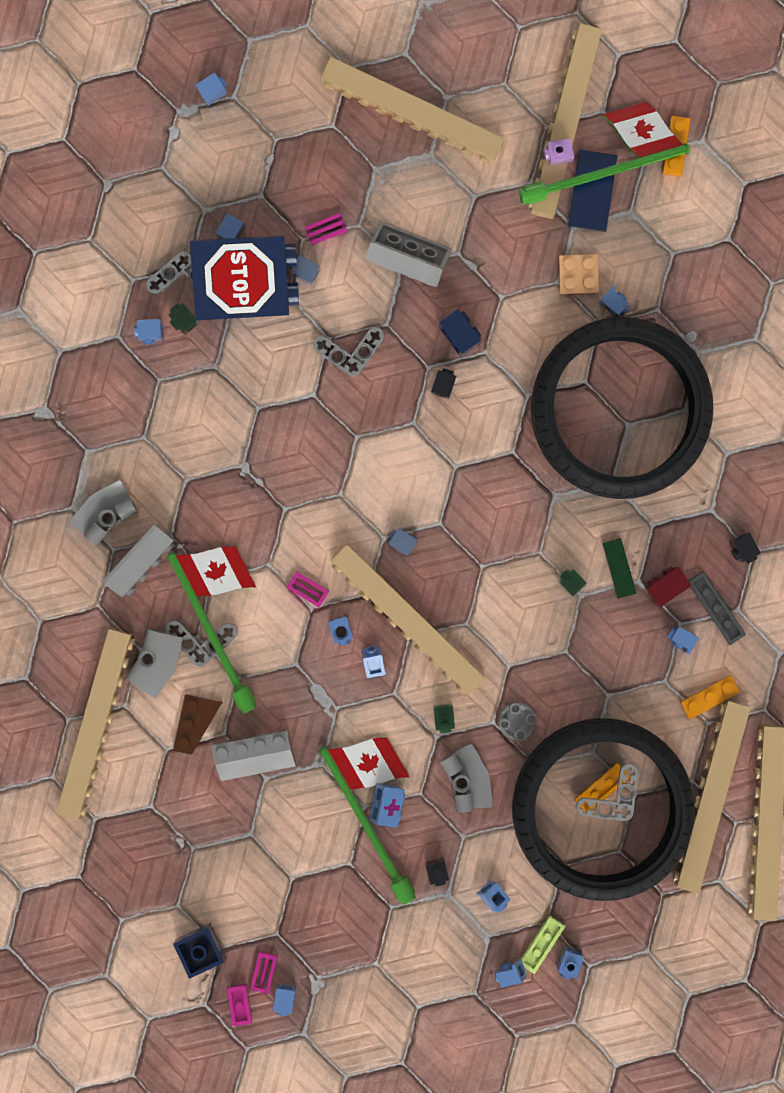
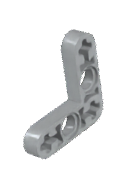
M180 252L149 278L146 284L148 291L151 294L159 295L183 274L193 283L191 255L188 252ZM181 257H189V259L187 260V265L183 263L179 266V268L182 269L179 272L173 264L176 262V264L179 265L182 262L180 259ZM168 268L175 270L173 278L165 277V271ZM161 275L167 283L164 284V282L162 281L158 285L159 290H151V288L153 287L151 283H158L161 280L159 278V276Z
M371 328L352 355L323 336L315 339L313 347L326 360L347 375L355 377L362 372L382 344L384 334L379 328ZM379 332L380 340H375L372 343L375 346L374 349L369 344L364 343L366 340L368 342L372 340L371 333L376 334ZM326 341V347L331 349V346L335 348L330 351L329 356H326L325 354L328 351L323 348L318 350V342ZM367 347L370 350L369 356L361 357L359 355L360 348ZM336 351L343 354V359L340 362H335L332 359V355ZM347 357L350 358L348 360L350 364L357 363V372H349L350 367L346 364L344 368L341 366Z
M171 621L166 626L167 634L180 637L176 632L171 633V625H178V631L181 634L186 633L183 636V640L190 638L193 641V646L190 649L184 648L182 641L181 650L196 666L206 665L217 655L216 651L210 648V639L201 645L180 621ZM225 624L215 632L223 649L238 634V629L234 624ZM226 627L228 629L233 628V636L231 637L229 635L225 637L224 640H226L227 642L224 644L223 640L220 637H218L217 634L220 633V636H222L226 633ZM196 646H198L199 649L196 651L199 654H205V661L197 662L196 659L198 658V656L195 653H193L191 656L189 652L193 651L196 648Z
M625 763L620 767L616 801L587 797L580 798L576 803L578 813L586 817L620 821L631 819L635 805L638 779L637 768L631 763ZM628 767H631V770L634 771V774L629 776V781H633V784L622 783V780H627V775L623 772ZM628 786L632 789L629 797L621 795L623 787ZM584 802H587L589 806H594V802H596V814L593 813V809H586V812H583L580 805H584ZM602 804L610 806L608 814H601L599 812V807ZM613 805H616L615 808L619 810L626 806L629 813L622 816L620 812H615V816H612L614 812Z

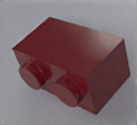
M670 566L663 571V576L658 579L654 577L647 582L648 586L645 587V590L657 607L660 608L692 586L679 567L673 568V566Z

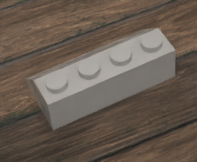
M381 221L370 242L365 260L424 282L427 285L437 287L452 249Z
M154 524L106 576L102 583L121 597L132 595L137 589L135 585L139 581L143 582L149 576L148 571L152 567L156 568L162 562L161 557L165 552L169 554L175 547L173 543L176 540L160 525Z
M289 729L218 742L211 746L214 763L221 781L296 766Z

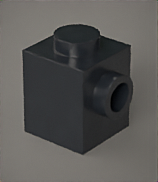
M445 368L442 371L438 370L431 394L449 399L457 377L453 375L454 372Z
M745 533L730 541L733 548L731 552L734 558L740 562L746 561L748 564L756 560V555L761 553L750 533Z
M444 858L425 862L430 885L441 886L446 884V881L449 880V875Z

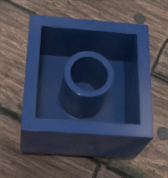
M457 309L439 322V329L462 358L480 345L481 334L476 327L472 328L470 326V319L467 314Z
M211 923L175 939L173 943L189 979L224 963L227 958Z

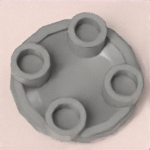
M523 703L509 704L500 713V730L511 740L522 741L528 738L536 727L537 717L534 711Z

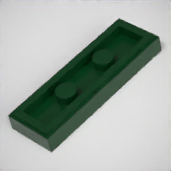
M619 538L602 543L617 599L637 594L622 539Z

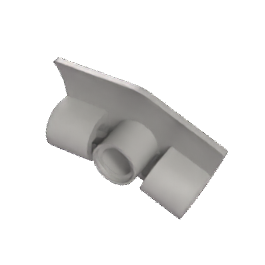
M119 480L91 495L71 518L69 524L81 532L91 543L98 546L112 527L136 514L138 510L123 483ZM111 513L113 520L111 523L106 524L104 516Z
M147 629L142 653L125 678L143 692L156 698L176 670L183 637L164 634V632L159 630ZM146 654L152 655L153 662L151 664L146 662Z
M472 744L440 760L443 769L453 784L456 812L463 813L473 811L474 808L493 807L489 773ZM459 778H464L467 780V783L459 787L456 781Z

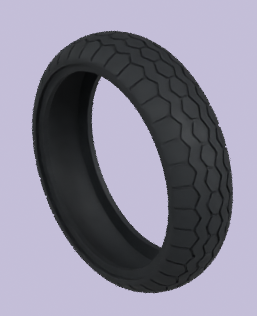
M612 317L597 320L576 329L552 349L544 360L534 383L531 398V420L534 434L542 453L550 465L565 480L585 492L600 497L632 499L663 490L680 479L693 466L702 453L710 434L713 421V394L703 364L691 347L678 335L648 320L632 317ZM627 341L653 349L667 359L674 367L685 387L688 399V420L681 442L664 463L648 473L638 476L617 477L595 471L579 461L569 451L557 429L554 415V398L558 381L564 369L581 352L601 343Z
M595 718L578 721L549 735L532 751L518 775L513 793L512 818L518 843L529 863L546 881L570 895L588 900L613 901L625 899L643 893L658 884L680 861L688 846L694 825L695 806L692 786L687 772L677 755L663 740L652 732L636 724L618 719ZM597 742L620 743L646 754L660 770L667 785L670 800L668 824L661 841L654 851L645 860L631 869L609 875L586 874L561 863L542 843L535 821L536 797L542 780L549 769L561 757L575 748Z

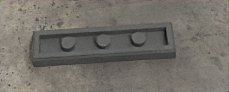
M704 571L688 580L692 585L690 588L729 645H732L746 635Z

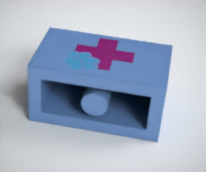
M376 783L369 821L376 825L398 827L402 817V803L405 801V789L395 785Z

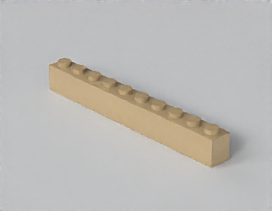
M580 23L579 28L574 29L572 41H575L574 48H569L567 59L570 60L569 67L565 66L562 78L566 79L564 85L559 87L557 96L561 98L559 104L555 103L552 115H556L554 122H550L548 133L551 134L550 141H545L544 149H547L548 142L571 138L573 146L602 33L601 28ZM541 159L538 168L539 171H542L541 176L536 178L535 182L541 181L542 184L548 185L564 180L568 163L550 166L549 160ZM561 190L548 193L544 201L530 204L529 208H532L531 214L553 219Z
M330 57L321 76V82L324 83L323 86L327 89L341 91L340 94L346 98H356L358 103L368 107L370 105L375 107V110L380 114L385 115L387 113L392 115V118L397 122L403 123L404 121L409 123L410 127L414 130L428 132L427 135L433 139L445 140L444 143L448 146H457L462 148V152L472 156L474 154L479 156V160L489 164L491 162L494 164L504 144L505 138L333 57Z
M348 544L331 560L333 563L331 567L339 574L343 572L347 576L345 580L352 587L356 585L361 590L359 594L366 601L371 599L375 603L373 607L380 614L384 612L388 616L387 621L394 628L399 626L403 630L401 634L408 641L412 639L416 643L414 647L421 654L425 652L430 656L428 661L435 667L439 665L444 670L442 674L449 681L453 679L457 683L455 687L461 693L465 694L467 692L470 695L484 681L485 677Z
M113 628L108 629L56 814L75 820H79L82 816L86 815L88 809L86 800L87 797H91L93 791L91 786L92 779H96L98 774L96 765L103 756L102 744L103 742L106 743L109 731L106 730L108 724H111L113 721L114 713H112L113 705L116 706L119 700L117 691L124 682L125 676H122L124 668L127 669L130 658L127 656L129 650L132 651L134 647V634Z
M725 700L720 705L719 714L721 717L714 726L715 739L710 742L708 749L711 752L710 757L705 760L703 770H706L704 778H700L698 785L700 793L694 799L695 815L692 834L688 846L678 862L680 863L679 869L675 870L673 875V881H675L677 888L700 893L751 707L728 700Z
M760 725V729L757 730V740L760 741L759 748L756 749V760H759L758 768H755V779L758 780L757 787H754L756 806H753L755 825H752L754 844L751 845V856H753V864H750L752 883H749L748 887L749 894H751V902H748L747 911L754 920L777 921L784 802V726Z

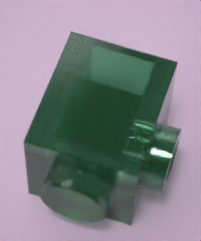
M184 303L181 305L176 304L168 315L172 319L170 324L176 330L180 328L185 335L200 323L198 320L196 321L195 316Z
M566 569L559 576L561 580L558 581L571 596H574L587 584L574 569L570 571Z
M453 705L433 706L436 730H440V733H449L451 729H455Z

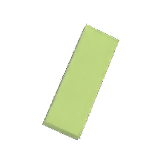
M550 914L548 915L521 957L524 968L534 974L537 972L566 927L564 923Z

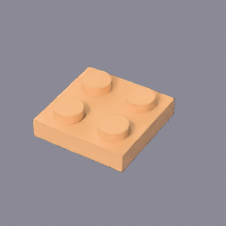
M598 254L559 256L560 295L599 293Z

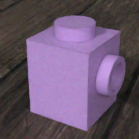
M571 138L547 143V149H544V156L546 161L549 160L550 166L573 162L574 153Z

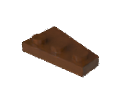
M185 694L173 751L192 755L223 702Z

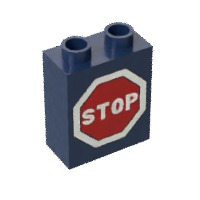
M284 235L190 241L196 321L289 315V306H299L298 282L287 283L286 268L297 267L296 243L285 244Z

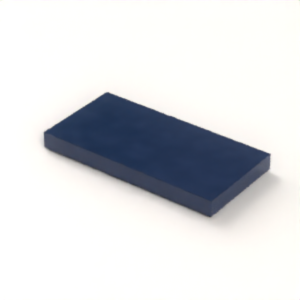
M579 150L575 176L616 165L618 155ZM615 174L574 186L568 227L606 232Z

